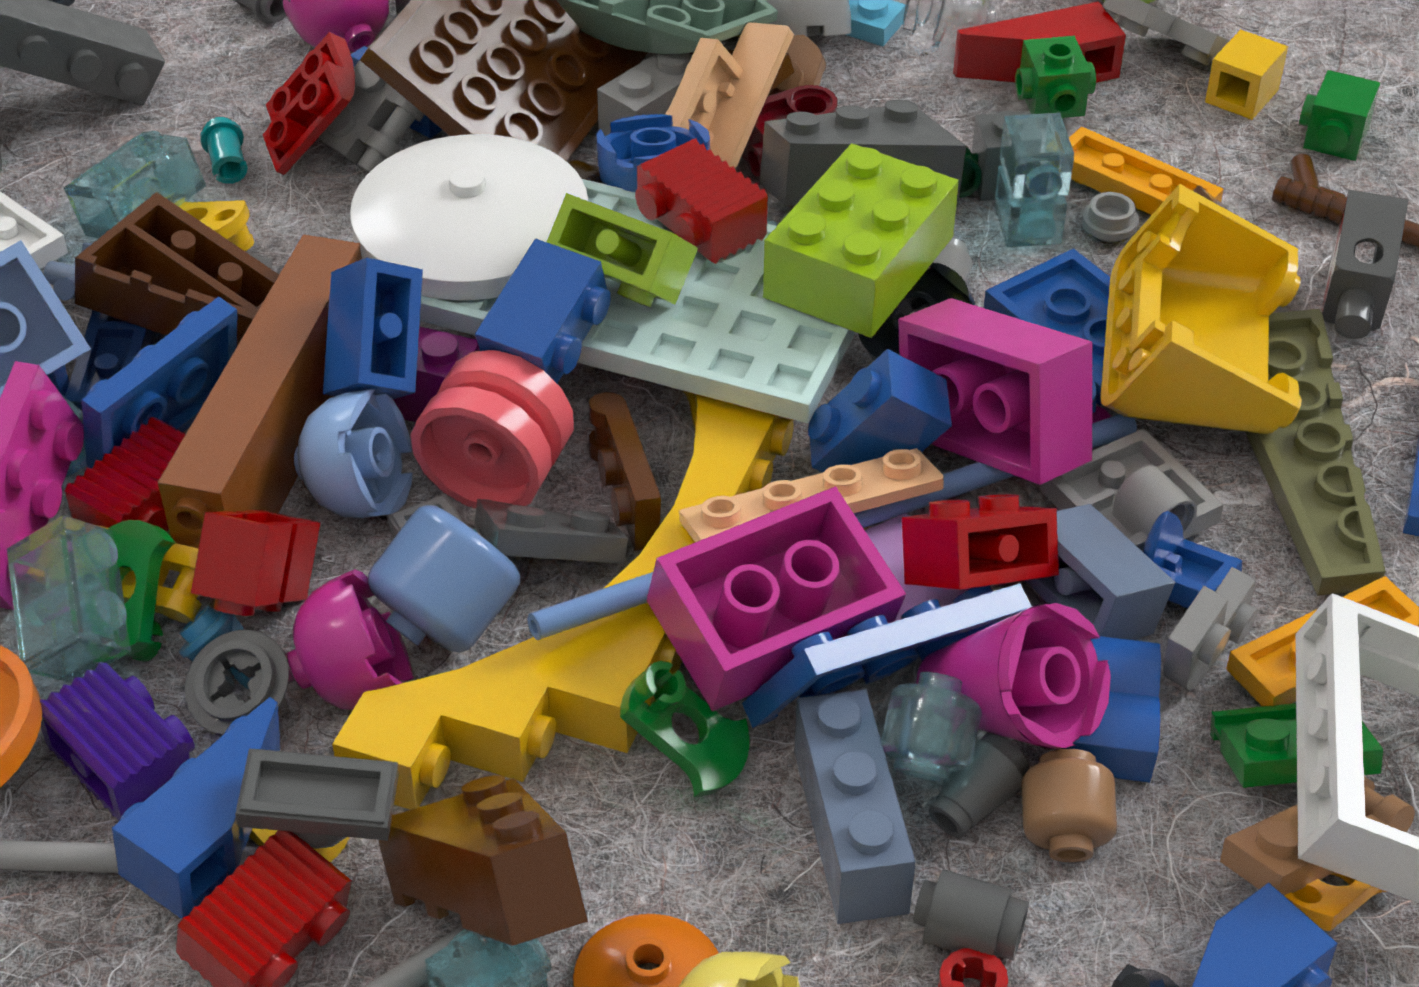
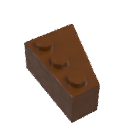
M156 192L75 257V304L167 336L178 327L185 316L191 312L200 311L219 296L237 309L238 346L279 274Z

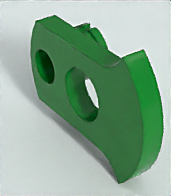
M140 520L122 521L104 531L91 545L97 551L100 560L90 644L96 649L116 655L129 656L134 660L142 662L151 660L160 650L162 643L151 641L152 636H163L160 624L154 620L160 568L165 554L176 544L173 538L162 528ZM130 571H134L136 576L134 593L126 603L121 604L119 598L121 582ZM118 634L124 635L122 640L118 639Z
M665 661L654 662L627 687L620 706V718L687 774L693 786V797L707 796L720 791L737 778L747 761L750 736L746 718L730 720L717 711L712 712L709 705L686 686V681L679 669L674 674H671L669 672L673 666L671 663ZM654 696L655 700L651 704L645 702ZM673 713H683L692 719L699 733L697 744L686 743L678 737L672 727L671 718Z

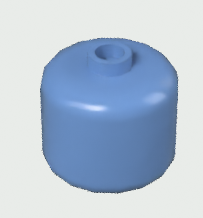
M432 505L419 507L412 514L368 573V585L371 592L393 611L386 620L391 627L417 646L426 636L439 646L451 652L459 653L467 651L474 646L520 583L518 569L501 551L465 523L445 510Z

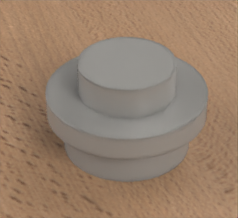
M1104 192L1094 196L1090 204L1084 209L1082 216L1084 229L1096 239L1107 243L1118 242L1133 236L1137 231L1139 216L1135 211L1134 202L1129 197L1116 192Z

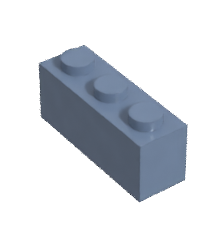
M867 690L797 698L794 753L837 924L910 914L915 858Z

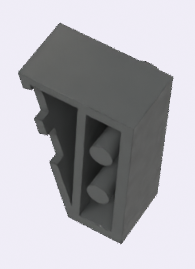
M890 100L885 103V106L866 109L858 106H842L834 113L819 115L808 112H793L788 114L786 119L765 121L760 184L784 206H795L849 145L853 143L861 147L875 149L882 154L917 166L928 167L934 172L958 179L956 207H958L966 145L919 110L918 106L911 101Z

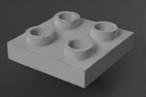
M1144 428L1093 450L1092 461L1041 485V491L1059 510L1091 504L1142 552L1154 522L1163 512L1169 511L1177 515L1182 524L1185 539L1219 523L1224 506Z

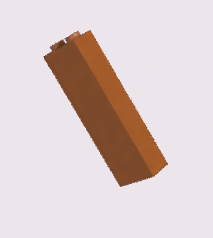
M302 235L158 481L170 535L175 543L199 549L205 512L264 510L279 514L298 478L294 464V454L307 417L329 398L335 397L323 394L331 272L361 260L360 243Z

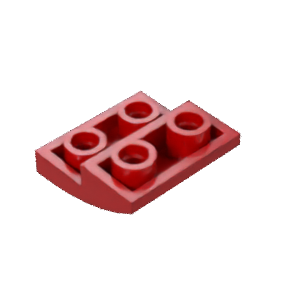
M328 32L314 50H311L305 56L300 66L281 87L275 90L271 99L266 103L271 123L262 135L277 173L285 175L351 102L354 95L355 71L350 50L344 38Z

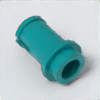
M215 117L209 120L200 133V142L203 149L210 156L211 170L213 176L217 175L216 180L224 184H233L245 177L248 166L244 160L241 148L244 140L243 131L236 122L227 117Z

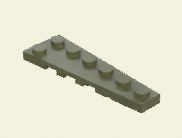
M1320 309L1272 313L1269 316L1268 381L1279 373H1285L1298 381L1299 395L1302 402L1297 416L1286 428L1279 427L1273 433H1245L1317 596L1332 593L1353 592L1384 577L1386 570L1371 509L1364 497L1366 489L1361 469L1355 466L1352 456L1353 436L1350 424L1344 423L1341 411L1343 396L1339 382H1334L1331 370L1333 355L1323 315Z

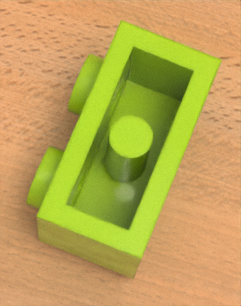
M566 193L547 239V243L601 261L604 277L620 283L616 294L650 308L655 297L676 305L698 250L696 246L672 232Z

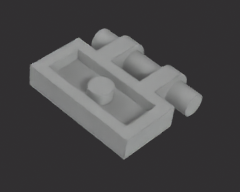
M359 60L354 67L355 90L351 102L317 140L355 165L357 163L369 173L385 159L400 151L401 148L397 144L413 121L417 120L420 122L424 114Z

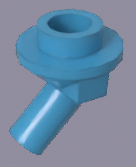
M207 606L196 615L194 622H188L179 632L186 640L179 650V654L193 662L198 653L212 640L232 631L243 630L244 627L234 614L220 611L216 613L210 606ZM232 666L230 670L234 678L246 689H249L248 682L253 677L248 678Z

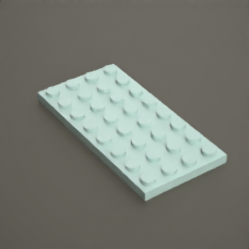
M582 179L589 202L672 232L657 219L651 221L644 217L637 206L635 192ZM767 224V234L762 241L757 239L754 245L748 243L744 250L739 248L735 255L729 253L726 259L720 258L717 264L712 263L697 251L676 305L656 297L651 308L616 294L620 283L605 278L607 290L611 294L610 306L604 320L597 326L593 325L582 342L581 354L577 363L809 423L856 332L763 298L764 240L777 227ZM421 296L420 321L475 335L498 297L457 301Z

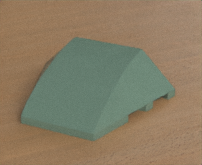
M556 0L582 32L624 49L657 54L694 52L700 38L718 39L722 42L741 35L747 23L770 24L777 20L778 10L766 0Z

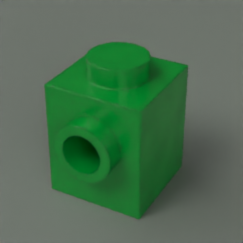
M1327 70L1317 95L1307 94L1302 107L1299 125L1307 127L1303 148L1356 161L1370 127L1381 82Z

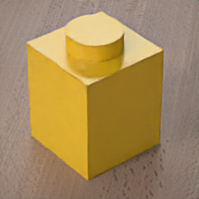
M1240 29L1213 58L1205 103L1253 120L1280 88L1288 46Z

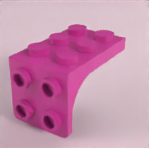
M18 361L14 362L0 397V608L10 610L15 609L25 580L33 574L39 561V544L49 518H53L60 508L64 479L71 461L78 458L84 443L83 423L40 365Z

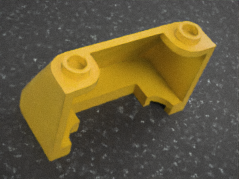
M1179 184L1128 241L1113 266L1109 285L1100 396L1101 404L1129 418L1260 434L1273 433L1279 427L1286 428L1289 426L1300 410L1302 399L1299 395L1298 381L1291 376L1279 373L1268 381L1269 316L1278 307L1287 306L1299 289L1301 279L1297 275L1298 248Z

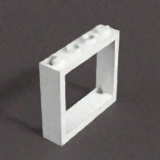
M1332 593L1295 634L1298 859L1419 903V837L1365 817L1360 689L1361 674L1419 697V627Z

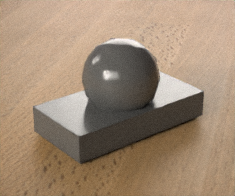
M249 748L235 813L237 827L293 832L314 849L333 847L346 837L388 841L399 777L398 762Z

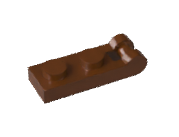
M598 393L589 400V421L595 426V430L589 434V455L598 462L602 485L604 487H613L611 503L616 526H626L634 551L643 550L660 526L661 496L626 400L617 393Z

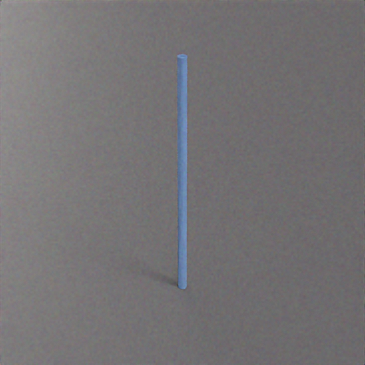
M1118 414L1092 423V449L1104 446L1136 432L1137 425L1135 419ZM976 462L944 473V488L940 491L857 512L854 515L861 526L865 528L904 513L929 506V502L947 500L1015 475ZM653 572L530 613L527 618L530 632L536 640H540L648 603L647 595Z

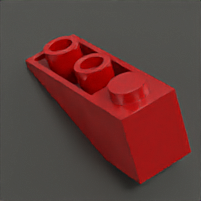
M1099 1L958 29L953 74L958 78L1015 83L1016 71L1020 68L1023 40L1075 36L1086 61L1092 62L1094 65L1096 83L1120 78L1126 34Z

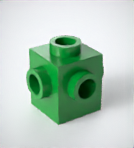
M1075 36L1023 40L1021 64L1015 76L1016 93L1019 100L1026 101L1034 121H1057L1068 117L1085 116L1088 94H1093L1096 88L1094 65L1092 62L1086 61Z

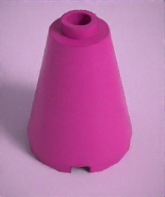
M1052 603L1032 606L929 654L922 661L918 669L916 688L920 703L926 712L934 718L1044 748L1061 749L1073 746V742L1081 736H1090L1099 727L1109 703L1111 674L1108 660L1098 661L1094 645L1091 639L1100 638L1094 625L1077 609Z

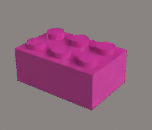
M952 298L898 319L900 356L936 373L947 381L952 426L937 438L932 445L1039 485L1092 461V341Z
M835 486L656 558L646 601L713 712L752 695L794 658L791 649L796 644L813 635L830 632L833 640L848 636L847 632L855 625L879 615H885L888 623L894 622L906 593Z

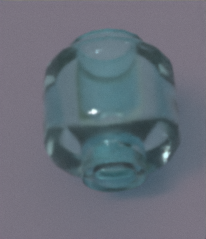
M921 672L918 684L907 683L894 688L890 695L881 736L884 753L895 760L893 765L894 771L923 780L948 783L951 773L964 771L970 766L982 712L975 700L961 693L963 681L944 674Z

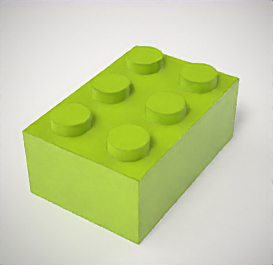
M851 143L764 240L763 298L872 338L953 238L959 180L934 172L928 167L917 166L882 154L875 149Z

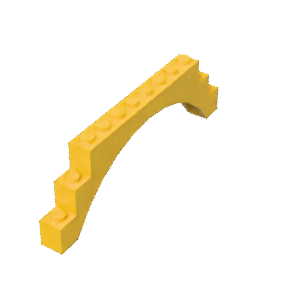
M684 391L689 402L695 440L693 456L675 504L640 555L604 588L654 571L656 558L695 543L679 521V510L700 505L712 497H731L764 488L767 484L771 483L773 461L776 455L785 456L793 435L794 420ZM648 603L540 640L532 637L460 669L382 689L366 691L362 694L332 743L334 756L398 762L399 777L394 805L410 810L420 807L430 787L437 788L441 785L447 774L450 760L524 782L536 757L543 759L549 753L556 732L628 753L638 732L620 718V706L627 687L654 662L665 661L671 663L673 666L669 672L674 674L680 668L682 660ZM654 696L645 702L651 704L655 700Z

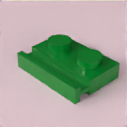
M1296 703L1212 711L1210 736L1213 741L1220 740V752L1243 788L1297 782ZM1362 721L1364 775L1381 774L1383 748Z

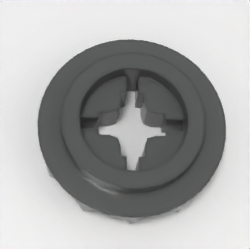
M253 630L232 631L212 640L195 657L186 677L185 700L190 714L198 724L216 736L218 734L224 735L234 720L241 716H247L269 697L278 702V709L287 708L285 694L288 684L295 681L288 666V654L271 637ZM232 666L248 678L253 677L248 682V688L251 693L249 694L250 699L247 702L233 693L230 694L235 689L232 680L234 675L230 670Z

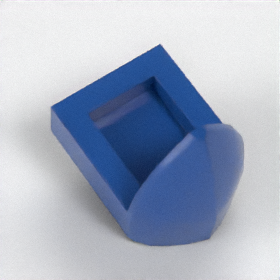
M1169 511L1163 512L1156 519L1144 543L1143 553L1175 581L1168 600L1185 608H1189L1203 586L1216 591L1232 567L1242 572V560L1184 539L1180 519Z

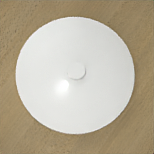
M485 134L437 138L395 153L378 164L366 175L355 191L351 202L350 216L353 240L356 243H360L362 259L367 257L423 269L421 296L457 301L491 299L500 295L534 239L547 242L566 193L587 201L588 195L583 180L577 171L563 158L537 144L512 137Z

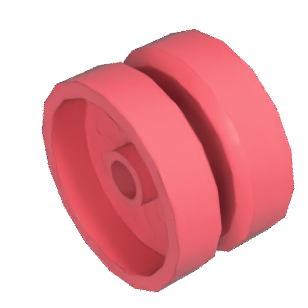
M497 350L471 352L455 362L443 380L437 395L431 398L418 417L411 432L413 455L423 473L443 493L468 507L476 509L477 499L527 506L531 504L551 467L555 464L574 431L573 409L563 389L544 370L522 357Z

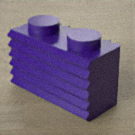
M99 662L96 669L87 670L83 678L75 677L71 685L63 684L59 693L51 692L47 700L40 699L42 708L41 730L50 751H54L57 758L61 759L66 767H69L73 775L78 777L81 784L84 783L88 791L92 792L96 799L101 801L104 808H108L112 816L116 817L118 821L129 807L135 803L144 802L168 782L180 765L190 759L189 753L195 749L189 731L176 716L170 715L162 719L154 711L153 699L137 677L132 675L123 680L107 663Z

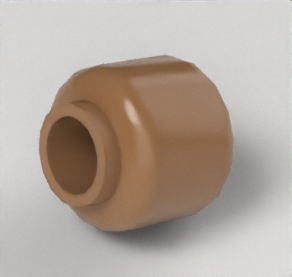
M1058 749L1043 754L1039 758V763L1031 766L1022 778L1023 828L1026 838L1034 845L1049 850L1050 858L1056 861L1081 862L1092 858L1094 855L1093 849L1107 844L1117 833L1116 792L1113 773L1103 764L1096 762V758L1092 753L1084 750Z

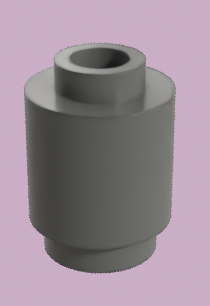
M943 869L937 883L924 880L917 899L913 923L925 926L923 942L952 951L969 948L1014 961L1024 930L1029 902L1012 897L1013 889Z

